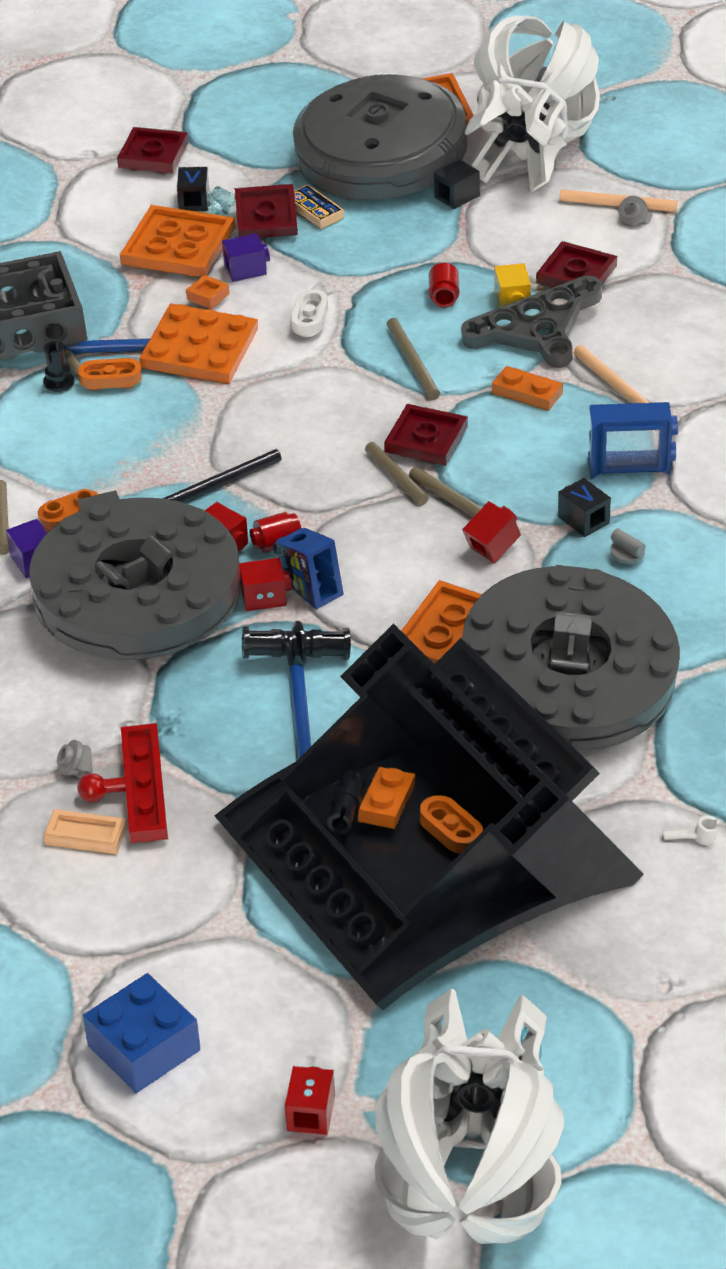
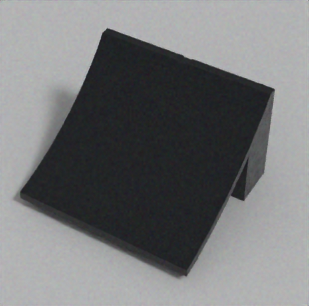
M394 623L340 676L360 698L296 762L266 778L214 815L366 994L382 1010L433 973L502 933L567 904L614 889L632 886L644 875L573 802L600 773L462 638L434 664ZM379 767L396 768L403 772L415 774V787L395 829L358 822V813L354 815L352 827L346 834H339L340 823L337 824L335 833L328 828L327 820L332 811L331 799L333 793L339 789L341 776L346 771L354 770L352 781H355L357 772L364 776L365 785L360 795L362 801ZM439 795L453 799L482 825L483 832L460 854L450 851L421 825L420 805L428 797Z

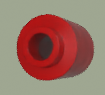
M438 263L430 269L428 274L429 296L436 305L448 307L455 303L460 294L459 272L450 263Z
M287 512L255 520L253 528L249 531L251 542L255 548H260L263 553L273 551L274 543L279 538L299 530L301 524L295 513L288 514Z

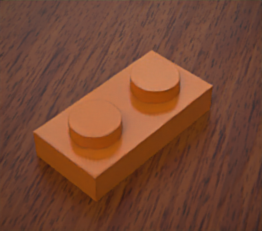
M505 366L492 382V393L549 411L563 394V383L525 372L518 368Z
M379 767L359 807L358 822L395 829L415 787V774L403 772L396 768Z

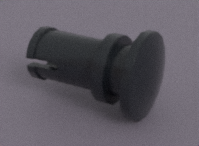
M58 341L48 342L44 346L47 366L45 368L43 385L47 390L53 392L68 390L74 384V376L70 373V367L65 361L64 344L60 342L58 348Z

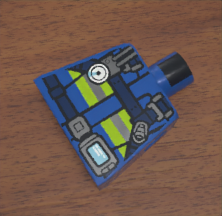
M300 528L285 537L279 538L274 543L273 552L276 556L280 557L282 570H289L292 589L312 607L318 609L344 595L335 540L310 529Z

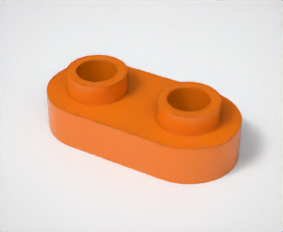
M132 358L90 360L82 363L78 368L80 384L90 390L131 388L142 380L141 364Z
M81 489L58 499L50 500L39 507L38 520L43 528L49 532L64 518L79 512L77 499L98 495V493L89 489Z
M431 796L420 805L421 825L454 853L460 854L483 832L480 822L449 797Z

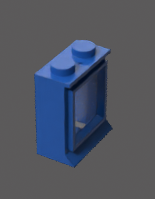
M669 402L589 405L591 430H589L590 451H588L590 479L599 474L666 472V475H670V461H676V442L672 441V435L678 434L677 415H671Z

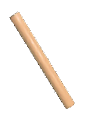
M561 189L559 200L619 207L621 202L629 196ZM640 197L646 202L647 210L677 212L678 200Z
M579 345L574 349V355L627 401L630 403H650L583 345Z

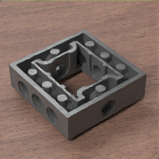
M61 251L0 263V358L10 359L18 354L32 351L44 352L45 344L51 341H58V346L60 342L64 346H73L81 341L88 340L83 308ZM39 280L38 285H31L34 281ZM6 286H12L8 291H1ZM19 330H27L22 334H16V332H18Z

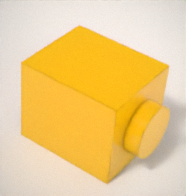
M525 263L494 266V292L499 308L531 296V283Z

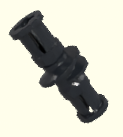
M295 621L291 631H283L281 629L249 631V627L242 628L243 659H248L249 656H287L288 665L292 666L296 656L300 657L302 665L306 663V656L311 658L342 656L343 660H349L351 635L349 628H343V631H321V629L304 631L301 621Z

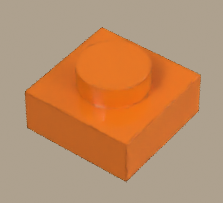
M205 274L186 289L187 300L212 309L229 295V284Z

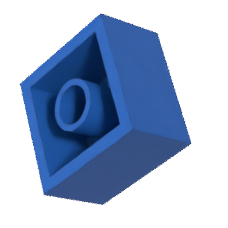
M148 972L83 1014L88 1047L136 1094L201 1050L197 1019Z

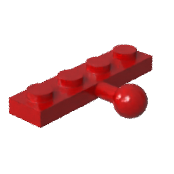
M157 723L121 727L125 777L104 779L99 774L88 773L82 776L78 782V794L84 801L94 803L100 801L105 794L126 792L130 843L168 839Z

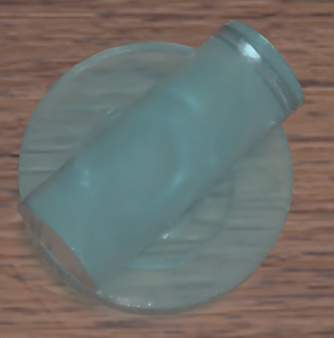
M216 186L213 191H209L206 194L209 199L207 205L218 215L221 213L228 215L231 212L230 207L236 205L235 194L219 186Z

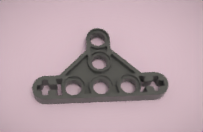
M582 276L468 319L461 326L462 342L470 349H479L493 343H500L540 352L549 366L556 368L565 367L573 359V347L568 335L580 310L591 307L602 299L601 281L594 276ZM563 298L567 300V303L556 305L553 303V300ZM528 309H536L540 311L538 314L532 316L526 315L524 313ZM503 319L511 321L507 326L496 324V322ZM541 329H550L553 331L549 335H540L537 333ZM558 348L567 351L565 354L559 356L550 353L552 350Z

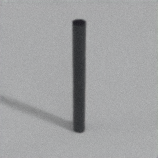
M274 449L162 499L186 503L281 461V454L277 449Z

